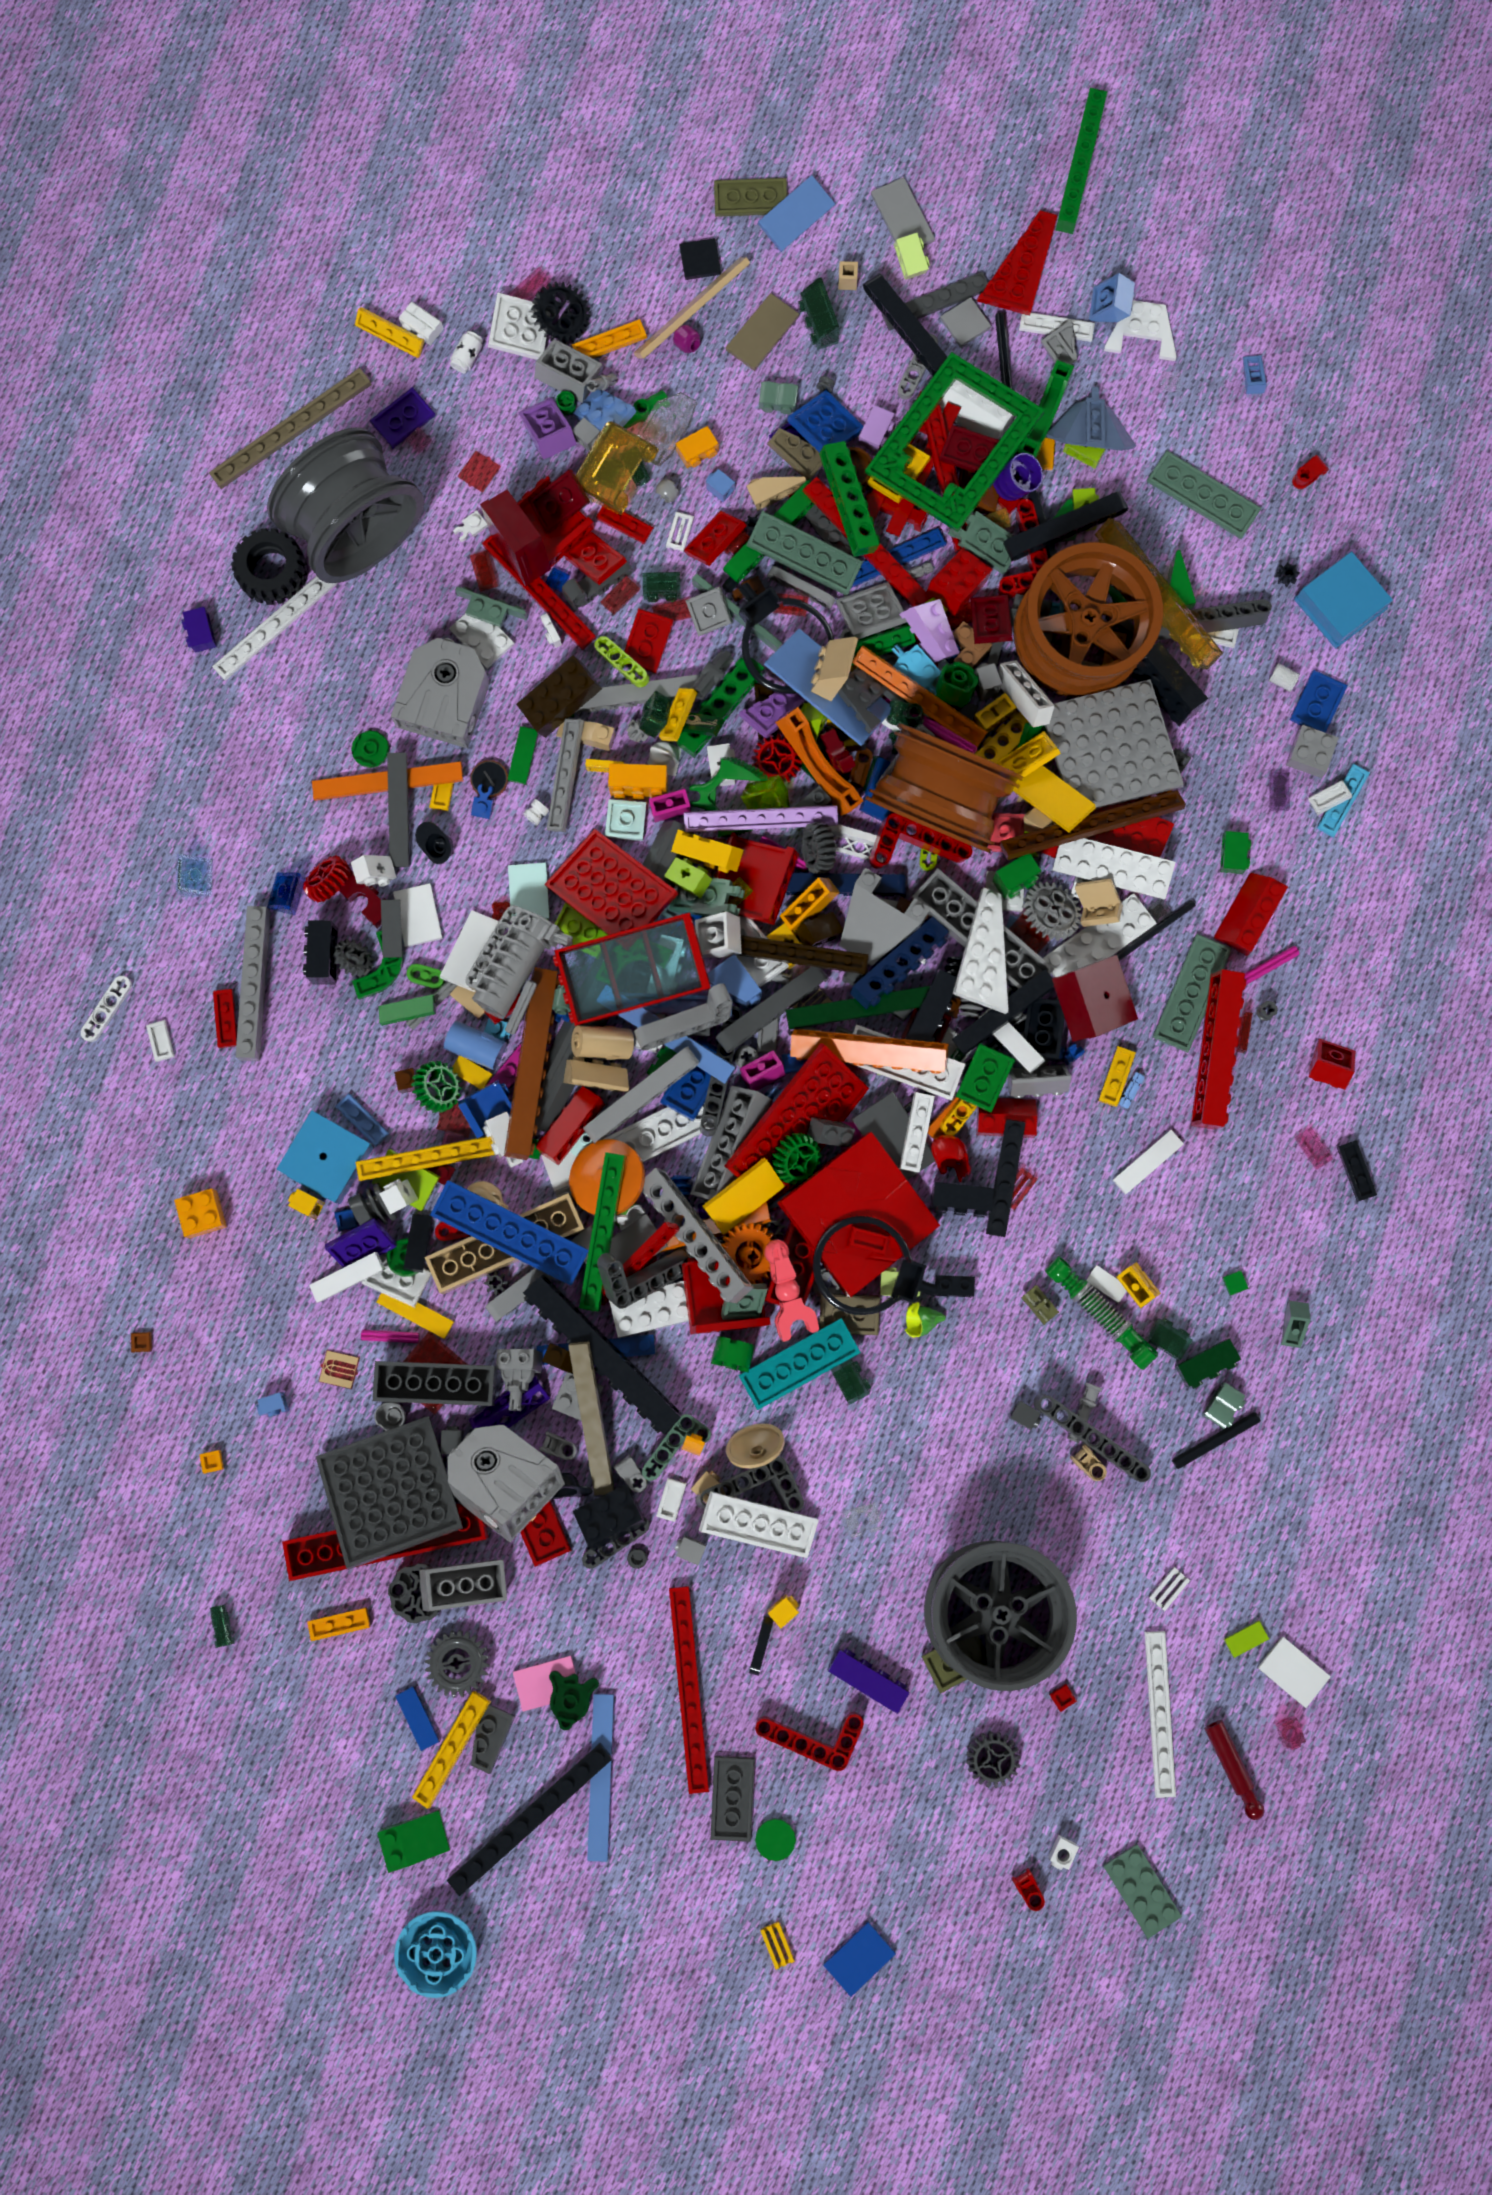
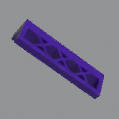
M534 1375V1378L529 1383L528 1391L522 1393L521 1404L525 1405V1409L521 1412L508 1410L510 1392L507 1391L495 1400V1406H486L468 1420L473 1430L475 1428L505 1425L507 1428H510L548 1401L550 1397ZM539 1391L543 1395L537 1400H532V1396ZM503 1416H509L508 1421L499 1423Z

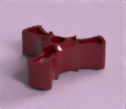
M832 728L820 735L827 748L825 751L834 770L840 776L850 772L851 768L856 766L843 741H840L835 729Z

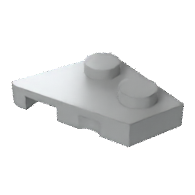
M1071 320L1041 340L1042 346L1054 363L1057 360L1070 365H1074L1077 362Z

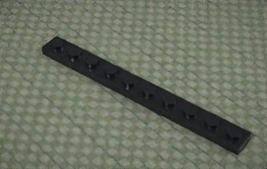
M601 1743L447 1880L459 1897L613 1759Z

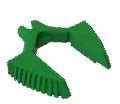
M722 757L719 771L711 780L704 784H692L689 787V790L697 791L700 794L699 801H689L690 806L701 808L705 811H719L720 809L716 806V788L725 779L768 781V776L764 775L763 771L760 772V769H756L755 766L747 762L745 763L743 760L741 761V759ZM753 829L718 831V837H730L732 832L738 836Z

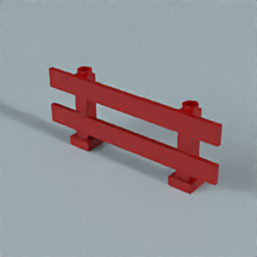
M947 402L942 412L947 436L961 410V407ZM923 424L919 432L926 434L925 425ZM929 442L924 453L930 456V461L915 480L923 486L934 466ZM874 488L866 496L868 511L874 522L879 511L892 516L886 532L900 537L907 522L914 525V530L922 531L928 518V513L922 509L920 511L914 509L915 505L908 500L902 498L898 504Z

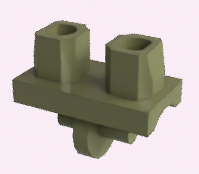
M1037 1285L1021 1297L1043 1325L1059 1313Z

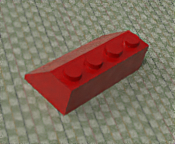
M1250 873L1214 938L1248 956L1253 951L1288 886L1272 877Z

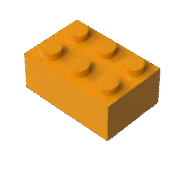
M609 763L608 787L610 795L614 796L615 799H625V796H630L635 800H643L644 797L653 798L667 794V765Z

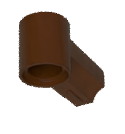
M868 748L857 751L854 760L856 766L852 768L848 782L858 788H864L873 754ZM866 755L869 760L862 762L859 756Z

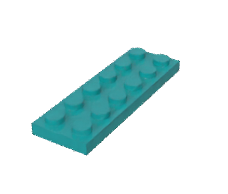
M840 1318L818 1332L749 1369V1373L743 1372L738 1376L756 1409L759 1410L860 1354L861 1351L843 1319Z

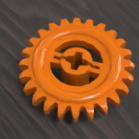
M750 1222L747 1227L745 1223H742L741 1229L735 1226L734 1233L730 1230L728 1231L729 1237L724 1236L725 1244L721 1245L751 1284H756L755 1280L763 1284L762 1276L769 1279L767 1272H770V1264L765 1257V1247L770 1241L776 1239H770L774 1234L767 1233L768 1228L766 1227L761 1229L760 1224L754 1227V1223ZM745 1242V1246L741 1247L738 1252V1257L743 1262V1268H741L736 1261L735 1253L739 1245ZM753 1242L758 1244L760 1251L753 1247Z

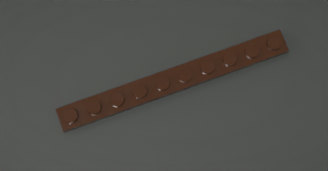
M1178 790L1089 815L1069 833L1059 825H1054L1002 840L1000 847L1007 860L1183 810L1186 803Z

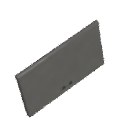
M891 1091L890 1094L854 1117L852 1121L862 1136L872 1131L899 1168L909 1115L895 1093ZM925 1143L920 1171L935 1162L927 1143ZM899 1169L906 1180L917 1174V1172Z

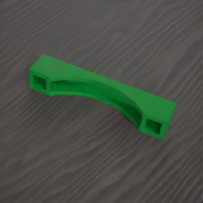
M1059 360L1056 361L1039 404L1045 410L1044 414L1020 446L1017 455L1028 453L1036 459L1038 458L1071 380L1074 369L1073 365Z

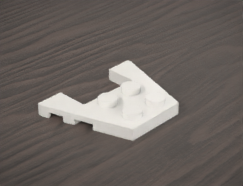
M1133 300L1131 315L1117 322L1105 345L1104 351L1121 353L1123 336L1161 341L1159 359L1175 361L1176 352L1166 305Z

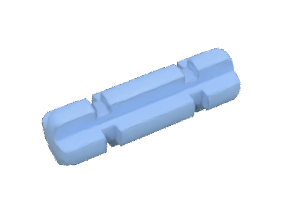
M1135 1072L1131 1078L1133 1080L1129 1082L1123 1093L1124 1097H1121L1118 1104L1121 1107L1129 1108L1130 1100L1134 1099L1140 1088L1139 1084H1142L1145 1079L1141 1073Z

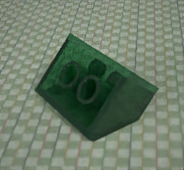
M820 277L800 293V301H798L800 312L805 314L803 318L806 329L810 328L811 334H809L812 345H816L817 350L838 344L839 324L822 277Z

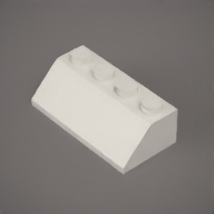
M957 380L938 404L941 406L942 412L947 402L961 407L955 421L956 424L967 430L998 440L1014 419V415Z

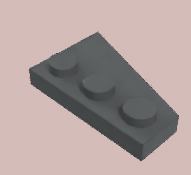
M489 1704L476 1727L471 1766L485 1773H492L515 1719L514 1715Z

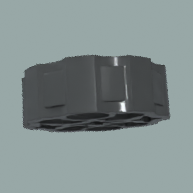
M427 1563L405 1566L397 1572L392 1583L389 1584L388 1595L390 1596L391 1609L396 1615L401 1616L409 1623L417 1624L422 1621L431 1620L440 1614L441 1611H423L422 1597L419 1596L417 1599V1594L414 1593L418 1588H420L421 1592L420 1574L415 1571H419L422 1568H434ZM411 1576L415 1579V1583H414V1586H413V1587H412V1585H413V1579L411 1578ZM396 1584L403 1586L404 1591L402 1595L395 1593L394 1588ZM410 1597H412L411 1605L405 1609L404 1606L409 1604ZM416 1608V1612H418L421 1615H418L415 1618H413V1614H411L408 1611H412Z

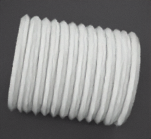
M1278 663L1269 682L1291 692L1300 674Z

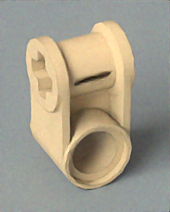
M1085 1444L1082 1445V1449L1078 1453L1070 1456L1073 1463L1091 1480L1101 1481L1106 1477L1107 1471L1105 1466ZM1095 1466L1099 1467L1102 1471L1101 1476L1098 1478L1092 1475V1469Z

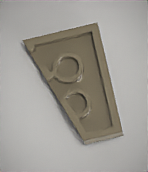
M779 428L767 443L771 449L802 477H805L806 480H811L823 465L819 452L811 444L800 440V437Z

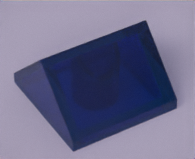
M297 872L277 873L267 908L295 916L305 882L303 876Z

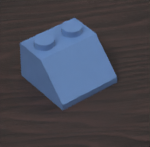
M1118 273L1093 288L1089 320L1094 322H1119L1129 317L1132 311L1135 282Z

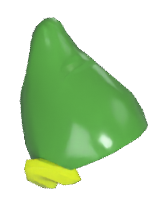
M916 1302L907 1308V1328L905 1332L912 1338L927 1335L937 1324L945 1321L946 1316L929 1307L920 1306L919 1302Z

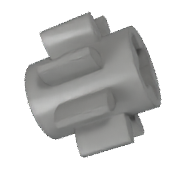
M638 718L637 721L632 719L626 730L628 737L634 742L645 741L651 731L649 724L643 719Z

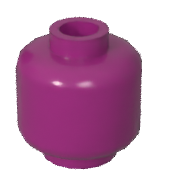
M682 325L674 332L673 342L684 353H692L700 346V335L691 326Z

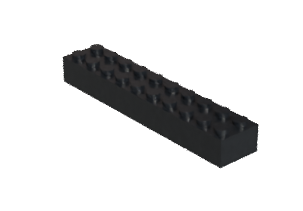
M544 1274L540 1275L523 1292L525 1301L531 1306L535 1305L539 1309V1315L545 1320L549 1319L553 1323V1329L558 1334L563 1333L567 1337L566 1341L568 1344L589 1341L595 1371L602 1377L605 1375L609 1379V1385L615 1391L619 1389L623 1393V1399L629 1405L633 1403L637 1407V1413L643 1419L647 1417L651 1421V1427L657 1433L662 1432L665 1434L681 1418L682 1413Z

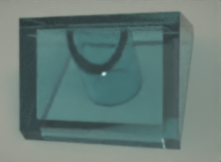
M177 853L176 892L182 897H211L213 860Z

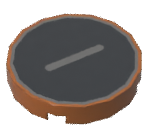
M483 761L473 768L470 782L473 790L479 796V784H483L484 792H488L489 786H493V793L489 795V798H494L506 790L508 775L500 763Z

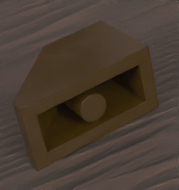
M550 1343L542 1362L573 1374L569 1350Z

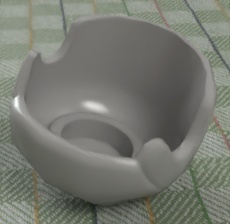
M397 1402L382 1403L374 1413L375 1423L385 1431L404 1425L406 1421L404 1407Z

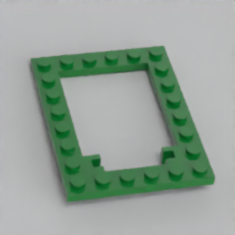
M951 352L865 469V474L958 532L1043 416L1045 410ZM957 380L1014 415L1016 419L965 489L950 483L945 489L943 497L904 474L906 463L910 465L913 457L905 453L904 450Z

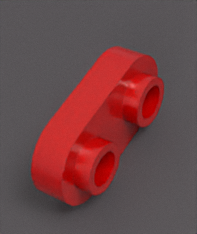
M444 1222L439 1223L435 1228L436 1237L443 1242L470 1237V1235ZM445 1228L449 1230L446 1236L442 1234V1230Z

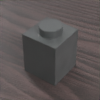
M1022 1401L1017 1402L1009 1419L1028 1430H1032L1033 1427L1036 1429L1042 1418L1039 1417L1041 1412Z
M447 1426V1430H441V1454H450L452 1449L463 1441L464 1431L459 1430V1426Z

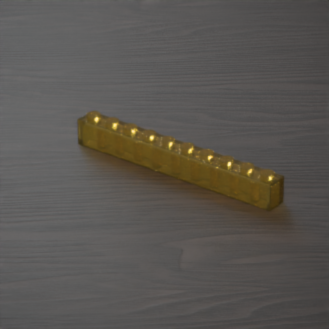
M1108 518L1094 534L1099 540L1098 542L1111 544L1130 552L1149 569L1158 584L1162 596V626L1169 630L1170 637L1179 643L1180 650L1190 657V662L1195 668L1208 670L1223 652L1119 520Z

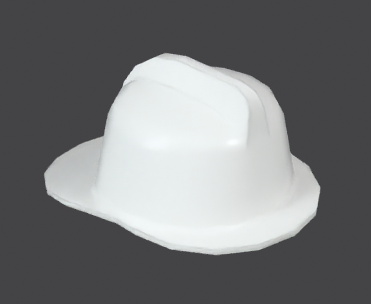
M657 742L650 748L647 763L648 765H667L668 775L676 776L682 749L667 742Z

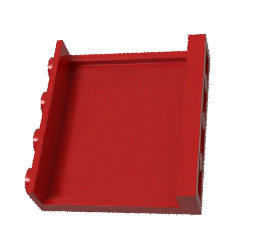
M547 476L545 479H540L536 483L535 488L527 491L518 502V505L541 535L550 567H553L564 557L566 552L594 530L595 527L594 522L589 517L586 518L578 511L551 533L545 532L529 500L551 484L550 477Z
M732 832L726 844L744 850L737 872L729 870V873L718 870L714 878L731 880L733 882L732 886H739L742 888L741 890H745L743 898L730 895L728 904L737 905V908H740L739 916L774 925L799 853L792 847L787 846V849L740 838Z
M735 1254L738 1265L743 1268V1262ZM689 1258L688 1262L682 1264L690 1335L771 1325L770 1317L765 1318L764 1304L760 1318L722 1320L720 1314L724 1300L720 1296V1290L710 1283L708 1274L698 1267L696 1258ZM718 1262L715 1264V1270L719 1267ZM728 1277L727 1280H726V1284H727V1285H729V1283H730V1281H729V1278H730V1277Z

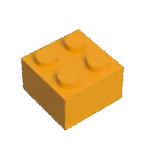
M211 1188L174 1200L184 1237L191 1239L227 1227L217 1190Z

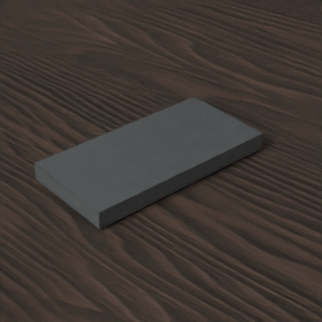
M714 1755L710 1840L751 1842L755 1757Z

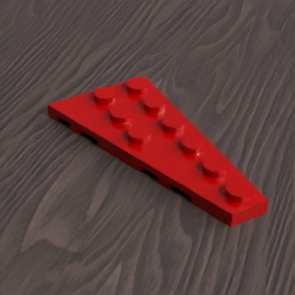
M1041 210L1038 212L1024 235L1021 236L1014 249L1011 250L998 268L994 277L988 282L984 291L978 296L977 302L1030 316L1058 215Z

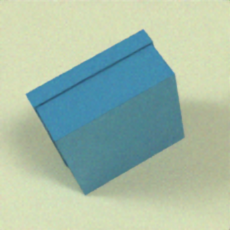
M1352 551L1305 586L1294 598L1295 602L1335 649L1384 613L1393 601Z
M311 1110L278 1165L277 1170L325 1199L327 1198L336 1204H341L358 1176L355 1162L367 1160L374 1147L369 1142Z

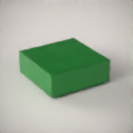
M1242 1271L1222 1277L1229 1296L1249 1289Z

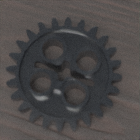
M555 281L553 287L548 283L546 288L543 286L540 292L536 293V298L532 301L535 305L532 306L531 310L535 313L531 317L537 318L534 325H540L541 327L538 331L544 330V337L550 335V341L557 338L559 342L563 339L565 344L568 343L569 339L571 342H574L576 338L579 339L582 336L581 333H585L587 330L585 327L589 325L587 320L591 315L586 313L590 308L585 307L588 301H582L581 298L584 294L578 295V288L574 291L571 290V284L566 288L564 282L559 286L557 281ZM555 297H558L561 300V303L557 302ZM569 300L570 303L555 325H552L561 308ZM570 309L575 310L576 314H573ZM545 311L550 312L552 317H549ZM560 323H564L567 329L563 328Z

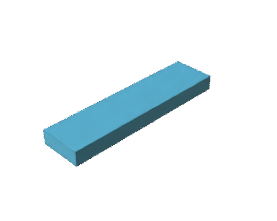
M1352 764L1343 780L1352 794V798L1327 810L1317 827L1318 830L1333 838L1335 837L1370 772Z

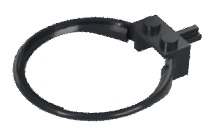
M748 582L738 588L748 601L739 611L740 617L746 624L741 644L744 663L753 678L765 688L778 693L795 694L797 692L790 686L772 683L756 670L749 653V638L752 627L778 609L780 604H783V606L799 607L813 614L823 625L828 642L829 640H834L832 630L826 619L806 602L793 598H779L771 586L757 595Z
M853 1216L840 1220L822 1235L816 1246L813 1256V1274L817 1287L831 1305L843 1312L854 1315L875 1314L888 1309L900 1300L915 1304L918 1292L934 1297L938 1290V1285L922 1280L927 1266L912 1260L909 1248L903 1237L889 1224L877 1218ZM854 1223H869L886 1230L896 1240L902 1256L905 1258L902 1261L891 1297L883 1303L869 1308L851 1307L838 1301L825 1286L821 1275V1256L827 1241L839 1229Z

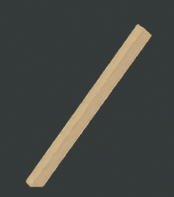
M747 257L737 259L633 354L639 359L647 357L745 269L750 263Z

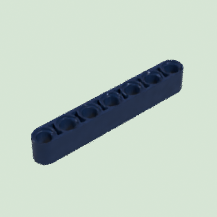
M793 873L786 895H799V893H803L818 877L829 878L839 890V894L852 896L855 882L861 874ZM877 874L882 879L873 895L906 896L905 875Z

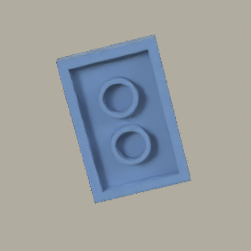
M596 390L586 398L573 414L580 421L584 417L601 433L613 439L637 411L632 405L604 390Z

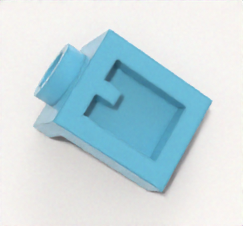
M488 1019L484 1032L505 1042L506 1039H510L512 1034L505 1031L507 1021H500L494 1025Z

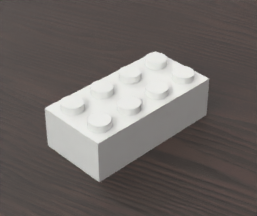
M684 1281L666 1285L623 1309H619L609 1300L618 1338L689 1322Z

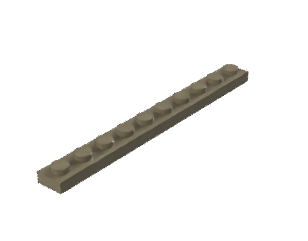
M360 368L211 470L209 472L210 476L219 488L223 489L372 385L370 380Z

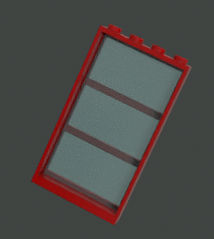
M690 912L554 950L553 961L556 967L559 966L561 973L558 974L560 985H564L566 992L563 993L566 1005L569 1004L571 1011L568 1012L570 1022L574 1023L575 1026L595 1022L711 988Z

